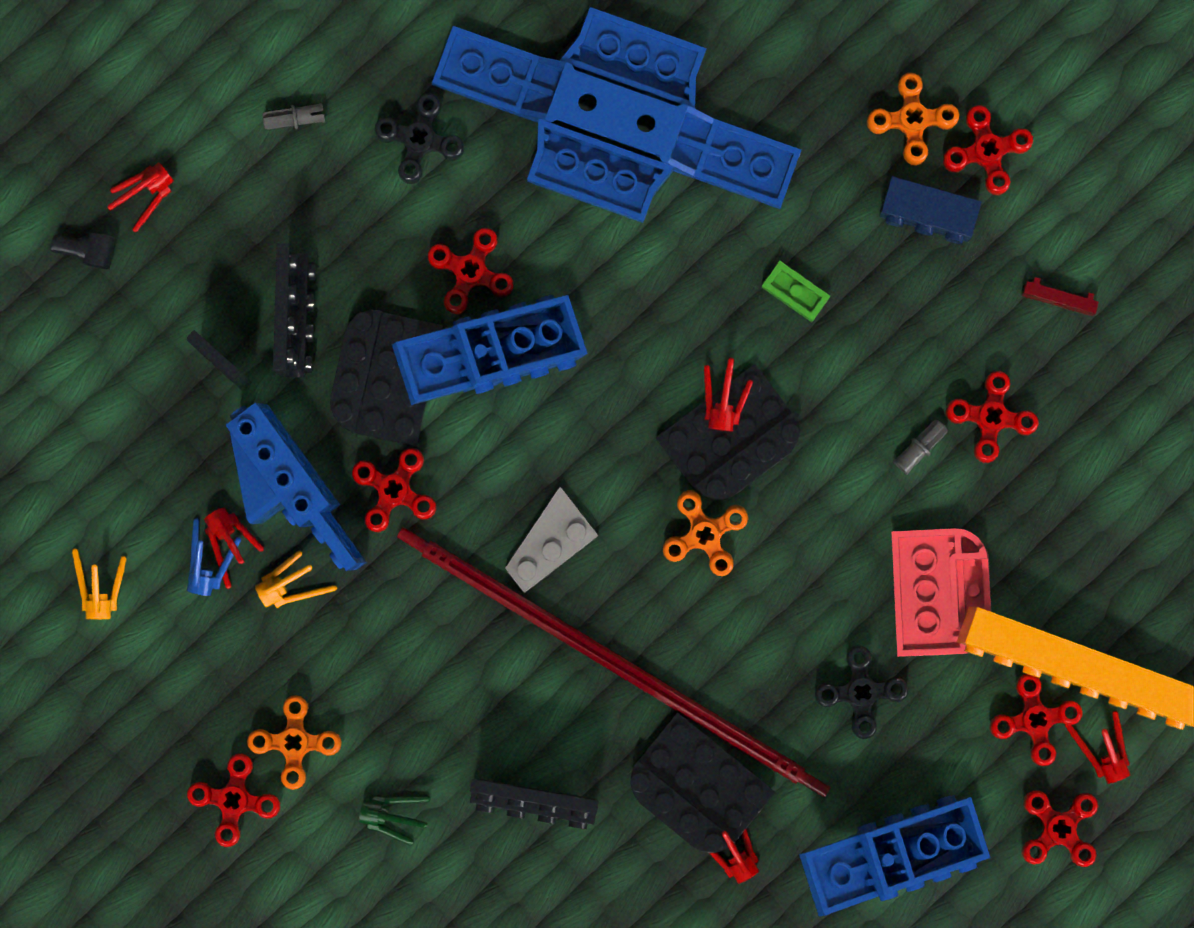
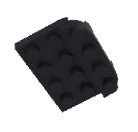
M277 243L273 371L279 377L305 378L306 373H312L313 355L308 354V342H313L314 324H309V311L314 312L315 294L309 292L310 281H315L316 264L315 262H309L308 254L294 252L291 245L286 243Z
M369 310L358 313L346 328L330 397L331 411L337 422L347 431L354 434L417 447L427 401L411 405L392 344L443 330L444 326L384 313L381 310Z
M756 364L731 381L728 405L733 406V412L749 379L753 381L750 393L740 414L739 425L733 426V432L708 428L709 420H704L706 413V401H704L656 437L658 443L700 496L712 500H726L735 496L787 457L798 442L800 427L794 412H791ZM723 388L712 396L713 409L715 403L721 404Z
M678 712L639 761H637L632 770L630 781L633 794L642 806L691 846L707 853H717L728 848L722 836L723 831H727L735 843L775 793L774 790Z
M473 778L470 787V803L476 804L475 810L494 813L495 807L507 809V816L524 819L526 813L538 815L537 821L556 824L557 818L569 820V827L587 829L588 824L594 825L599 804L598 799Z

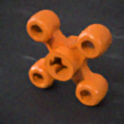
M910 72L904 74L898 82V91L904 101L903 107L896 112H888L881 108L874 109L867 117V127L874 134H883L893 128L901 130L907 139L903 150L904 159L911 165H919L928 156V147L922 138L923 131L930 126H938L945 130L951 129L959 121L960 114L954 105L947 103L936 109L925 108L919 99L923 87L922 79L916 73ZM912 82L915 85V89H908L905 83ZM942 113L950 114L952 119L949 121L945 120L942 117ZM918 115L917 122L908 123L907 119L909 116ZM877 117L882 118L884 124L877 125L874 119ZM911 149H918L921 155H912Z
M693 490L684 491L677 499V507L682 514L688 517L691 528L685 535L672 536L664 542V556L670 561L677 562L681 561L691 549L699 548L708 554L709 567L713 574L717 576L728 575L733 569L734 560L731 554L721 547L720 538L726 531H737L746 526L748 522L747 510L741 505H731L722 516L710 518L702 510L700 495ZM688 498L692 499L695 505L687 507L684 505V501ZM734 513H738L741 515L742 519L738 522H734L731 520L730 516ZM704 527L711 528L710 533L714 534V536L710 535L706 540L700 538L701 533H697V530L703 531ZM675 544L681 550L678 553H673L669 547ZM724 559L727 565L725 567H718L716 561Z
M298 695L290 696L284 702L283 711L287 717V726L283 732L271 734L266 730L257 729L250 733L247 740L249 749L256 754H264L269 750H279L284 754L286 765L281 773V782L286 788L292 790L299 789L306 782V772L302 766V760L306 753L315 750L323 755L331 756L338 753L342 746L341 737L334 731H324L319 735H312L305 730L303 721L309 707L306 699ZM294 702H298L301 705V710L297 714L291 711V705ZM290 735L293 737L301 736L302 741L299 743L302 747L300 749H289L287 745L290 743L288 740ZM258 736H263L265 739V744L261 748L255 744V739ZM328 737H331L335 742L332 749H327L324 746V740ZM292 771L297 772L299 775L296 783L290 782L288 778L289 773Z

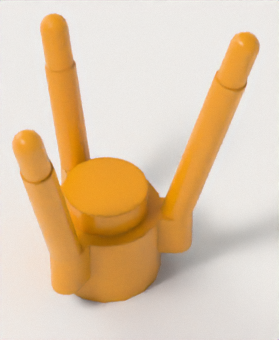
M74 548L72 554L82 598V611H86V619H111V611H117V597L127 560L126 556H121L110 600H108V594H99L98 566L96 564L92 565V594H89L88 597L78 549Z
M299 550L271 573L262 577V582L255 585V589L265 607L274 604L276 608H279L287 603L336 591L337 586L321 587L283 597V595L287 594L285 585L303 576L313 568L312 565H307L283 579L277 577L302 556V551Z

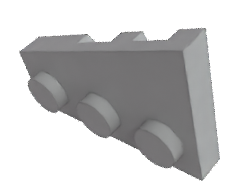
M559 487L505 568L524 593L598 537L597 533L561 487Z

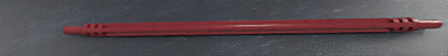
M404 527L398 533V539L423 553L422 557L440 566L443 570L458 577L747 753L773 771L788 778L791 782L795 784L799 782L824 798L828 794L831 787L805 772V767L790 760L782 753L767 746L455 556V554L447 551L442 546L437 545L432 540L427 542Z

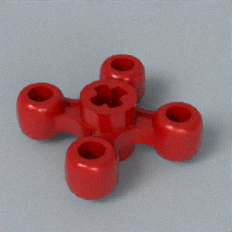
M975 105L966 114V124L975 134L974 144L968 148L958 146L949 148L943 156V165L951 172H959L970 163H977L983 166L986 171L985 187L987 191L993 195H1001L1009 189L1011 183L1009 175L1001 167L1003 155L1010 152L1017 154L1027 152L1032 147L1033 136L1030 131L1024 128H1018L1006 137L994 135L990 130L991 113L989 109L982 105ZM975 114L981 115L982 118H983V121H982V122L976 121V120L974 119V115H975ZM1017 137L1023 138L1024 141H1025V144H1024V145L1018 144L1017 141H1016V138H1017ZM987 144L993 147L992 153L989 156L983 154ZM951 156H958L960 163H953ZM993 179H1000L1002 186L994 185Z
M480 228L476 231L473 237V249L466 256L453 254L449 247L444 244H435L428 251L427 256L431 266L436 269H449L456 275V285L444 297V306L452 314H461L467 309L469 292L475 286H486L498 298H506L513 292L514 283L511 276L506 273H493L485 266L486 256L497 247L498 243L496 233L490 228ZM483 236H488L491 238V242L483 245L480 243V239ZM438 252H443L446 255L442 261H437L434 257ZM469 264H473V268H479L475 271L476 276L473 278H469L468 274H462L466 272V266ZM499 281L507 283V287L504 290L496 288V284ZM452 298H461V304L458 306L451 305Z
M994 371L986 377L987 399L984 404L973 406L964 399H954L946 407V416L952 423L961 424L965 421H971L979 426L981 437L975 444L974 455L982 463H990L998 457L997 435L1002 429L1011 428L1018 434L1030 435L1037 430L1039 425V419L1032 411L1023 410L1019 413H1013L1006 409L1003 404V397L1009 390L1010 379L1002 371ZM994 379H999L1002 382L1001 388H996L993 385ZM955 406L962 408V416H957L954 413L953 409ZM987 410L990 413L993 411L998 413L999 416L995 419L996 425L994 421L991 423L986 421L985 418L989 415ZM1022 418H1027L1030 421L1029 428L1022 426ZM984 445L990 447V456L983 454L982 447Z
M407 448L403 450L399 457L398 469L390 475L380 474L369 461H360L353 467L352 477L354 481L362 486H372L379 493L378 504L365 515V524L369 530L373 532L384 531L389 525L391 511L399 505L408 506L413 514L422 520L429 519L435 514L437 508L434 499L428 495L416 494L410 488L409 481L411 476L419 471L424 464V457L418 449ZM410 455L417 457V462L413 466L406 464V459ZM368 468L370 475L367 478H360L359 472L361 469ZM396 482L397 486L402 485L403 490L398 491L399 497L393 498L391 494H386V490L391 488L390 484ZM428 502L430 505L429 510L424 513L420 512L418 508L420 503ZM378 514L381 515L382 523L373 525L372 517Z
M1023 674L1016 681L1017 693L1024 701L1022 712L1014 717L1005 714L994 716L990 721L989 730L998 739H1007L1018 731L1026 732L1032 739L1030 751L1032 761L1039 766H1048L1056 758L1055 747L1048 739L1049 729L1056 723H1063L1065 725L1078 723L1082 718L1083 710L1073 700H1066L1055 708L1045 707L1041 703L1039 696L1042 688L1040 679ZM1027 680H1030L1033 684V689L1030 692L1024 688V683ZM1068 707H1071L1074 711V715L1070 719L1065 715ZM1040 713L1041 717L1039 719L1043 720L1042 725H1034L1032 727L1030 725L1032 720L1029 719L1030 714ZM1000 721H1004L1007 725V729L1003 733L998 730V723ZM1041 748H1045L1048 752L1045 759L1039 757Z
M243 753L235 754L229 759L227 769L230 773V780L224 788L214 789L205 782H196L187 791L188 801L192 805L203 807L207 804H213L221 809L223 819L216 828L215 839L217 843L224 847L234 846L239 841L241 831L238 827V820L244 812L253 811L265 819L275 817L281 809V803L277 796L271 793L254 796L247 791L245 781L252 772L253 762L248 755ZM238 760H242L245 763V769L242 772L237 771L235 768ZM198 788L202 789L205 793L202 800H198L195 796ZM230 792L233 795L239 794L241 796V799L238 800L240 805L238 808L235 805L228 806L227 802L230 800L228 794ZM266 800L273 803L271 812H267L263 808V803ZM225 829L232 831L233 837L231 840H226L223 837Z
M1039 790L1028 792L1023 800L1024 808L1028 813L1036 815L1041 819L1043 831L1039 837L1028 840L1022 846L1021 853L1024 860L1030 864H1040L1046 859L1051 847L1063 845L1070 852V857L1074 864L1080 867L1092 865L1096 860V850L1090 843L1079 839L1076 828L1082 819L1095 815L1098 810L1097 799L1092 794L1080 793L1075 796L1071 807L1067 811L1056 812L1050 806L1049 798L1044 792ZM1038 797L1041 800V804L1035 809L1032 806V800ZM1086 799L1089 802V808L1083 811L1081 802ZM1058 820H1061V824L1067 827L1065 833L1061 832V837H1059L1057 832L1053 831V825H1058ZM1036 846L1039 849V854L1033 858L1030 855V849ZM1082 849H1086L1088 853L1084 860L1079 858V852Z

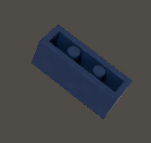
M892 176L887 186L879 217L885 218V223L895 227H903V224L915 227L917 233L932 236L934 232L945 235L944 239L946 241L962 244L963 241L968 242L972 238L982 202Z

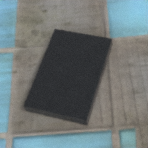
M195 330L188 335L187 341L238 388L245 390L251 383L248 378Z

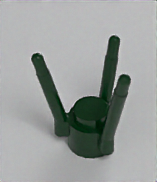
M374 795L373 800L364 798L359 823L367 824V829L379 831L408 845H413L414 841L380 824L385 825L388 820L427 828L428 823L389 814V806L384 804L429 802L430 797H383Z

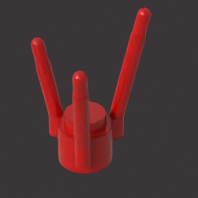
M159 162L110 189L111 193H116L141 180L136 186L107 206L109 210L122 204L145 187L151 194L158 191L157 196L134 225V232L141 228L162 199L172 192L168 186L174 180Z
M733 358L728 359L721 404L715 403L714 409L710 366H704L706 400L704 420H709L708 428L733 432V426L739 425L740 414L750 393L753 381L751 379L747 381L733 412V406L728 405L734 365Z
M225 507L212 512L204 518L208 526L204 531L210 539L219 568L224 559L217 538L226 541L239 564L244 563V559L230 536L235 531L233 526L258 551L262 552L264 550V547L241 524L235 513L229 514ZM226 570L223 581L225 587L230 589L231 582Z
M1113 711L1112 716L1119 753L1115 752L1107 729H1102V735L1109 754L1101 758L1102 764L1098 762L1072 725H1065L1072 738L1093 765L1098 778L1104 776L1107 784L1123 780L1131 775L1127 767L1130 763L1126 755L1121 723L1117 711Z
M747 828L741 834L747 854L744 850L739 852L728 832L723 831L722 836L733 855L728 859L730 865L718 852L709 854L724 869L729 878L734 876L739 884L759 873V869L755 864L759 860L753 851Z

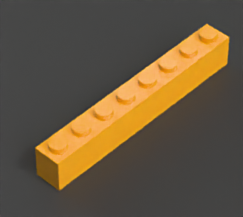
M968 607L957 639L958 643L966 645L964 651L983 657L984 652L995 656L993 662L1007 667H1012L1013 663L1024 666L1022 672L1040 678L1043 673L1052 677L1051 683L1061 687L1069 688L1070 684L1081 687L1079 693L1098 699L1099 694L1109 697V704L1122 709H1126L1127 705L1138 708L1136 714L1155 720L1156 715L1166 718V725L1183 730L1185 725L1194 727V686L985 609Z

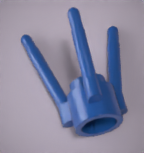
M195 518L193 520L187 591L198 595L211 596L213 588L220 589L221 580L234 555L229 549L215 577L212 576L213 570L201 567L203 541L199 540V519ZM237 537L234 540V543L237 546V548L241 542L240 537Z

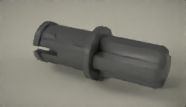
M319 103L295 107L292 104L291 108L265 111L262 114L264 128L271 130L294 126L295 129H298L299 125L325 123L324 114L311 115V113L323 111V105Z
M934 420L916 439H911L912 443L893 463L904 474L908 475L925 455L927 457L931 455L929 451L947 434L948 430L945 425L938 420Z

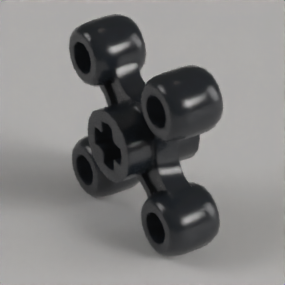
M424 94L418 99L416 106L418 118L410 126H402L390 117L380 118L375 124L374 131L380 141L384 143L398 141L406 146L407 156L400 163L398 174L400 179L407 184H415L421 179L423 175L421 161L429 152H438L449 161L458 160L464 154L465 146L460 137L456 135L443 137L435 134L433 131L432 123L441 112L440 100L433 94ZM426 103L434 104L432 110H425L423 107ZM385 126L392 127L390 133H382V129ZM421 133V136H424L426 134L424 137L425 143L419 145L418 142L413 143L415 141L414 135ZM450 144L458 146L454 152L448 151L447 147ZM413 167L416 169V172L413 175L405 174L406 169Z
M857 645L850 648L846 654L847 664L852 671L849 683L844 686H836L827 682L822 683L816 688L814 697L816 702L822 707H832L842 701L851 704L855 710V718L851 727L852 732L860 739H869L877 731L876 721L871 714L873 703L881 698L888 699L891 702H900L908 695L909 688L903 679L897 677L890 678L884 683L872 681L868 675L871 654L864 646ZM856 652L862 653L864 657L861 664H857L853 659ZM893 684H897L901 688V692L897 696L891 693ZM856 685L858 687H863L864 685L868 687L866 693L869 696L867 699L860 698L857 700L854 697L857 693L854 691ZM825 689H829L832 692V698L829 701H825L822 698V692ZM862 721H866L869 724V730L866 733L861 732L859 729V724Z

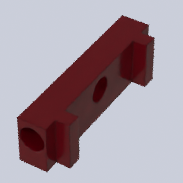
M1034 277L1031 282L1027 281L1024 284L1021 296L1089 316L1096 314L1099 302L1093 300L1095 295L1093 293L1086 294L1084 298L1040 285L1041 278Z

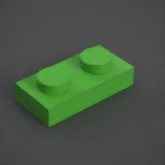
M781 261L778 262L761 287L810 322L814 321L830 298V295Z

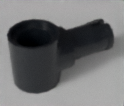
M88 233V237L82 236L81 238L55 234L51 243V251L53 253L76 256L78 260L83 261L82 264L90 267L110 269L116 238L98 233Z

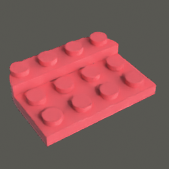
M964 529L892 531L897 657L968 654V652L964 651L966 645L957 642L968 607H979L991 612L989 557L985 545L979 537Z

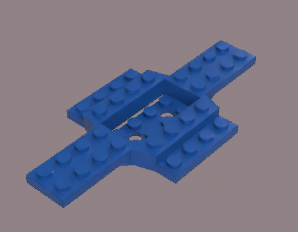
M592 7L589 8L579 37L560 61L540 57L453 26L432 81L433 86L538 123L537 153L527 177V182L644 223L652 198L673 171L780 209L801 153V149L714 119L695 109L696 77L706 48ZM585 94L594 96L597 101L596 107L591 111L582 110L578 104L581 96ZM643 115H649L654 119L655 127L649 132H643L638 128L637 120ZM558 120L659 156L661 162L551 122Z

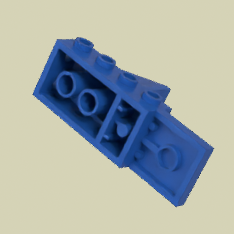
M548 295L537 299L535 304L527 305L526 302L512 305L505 312L499 313V310L495 309L481 314V318L472 320L471 317H464L454 321V326L451 328L392 344L411 405L461 391L467 392L475 389L476 394H480L494 389V386L502 382L504 387L521 382L522 376L530 374L531 379H535L549 374L548 369L558 367L559 371H564L577 366L575 361L588 353L569 296L565 295L554 298V295Z
M255 402L248 408L244 405L230 415L232 420L226 424V427L230 431L248 522L250 524H263L282 510L286 519L293 526L295 524L299 527H311L313 525L311 528L313 535L321 544L326 542L332 550L329 556L339 569L344 567L346 571L357 570L367 563L331 513L340 503L269 405Z
M955 795L943 797L936 800L938 806L930 808L929 804H924L910 809L912 815L903 817L902 813L885 817V824L877 826L876 822L859 826L857 827V834L799 854L818 916H825L878 896L880 901L889 900L899 896L897 891L906 888L907 892L925 887L924 881L932 879L933 882H938L952 877L950 873L952 871L959 870V873L978 868L976 863L990 858V854L972 798L956 800Z

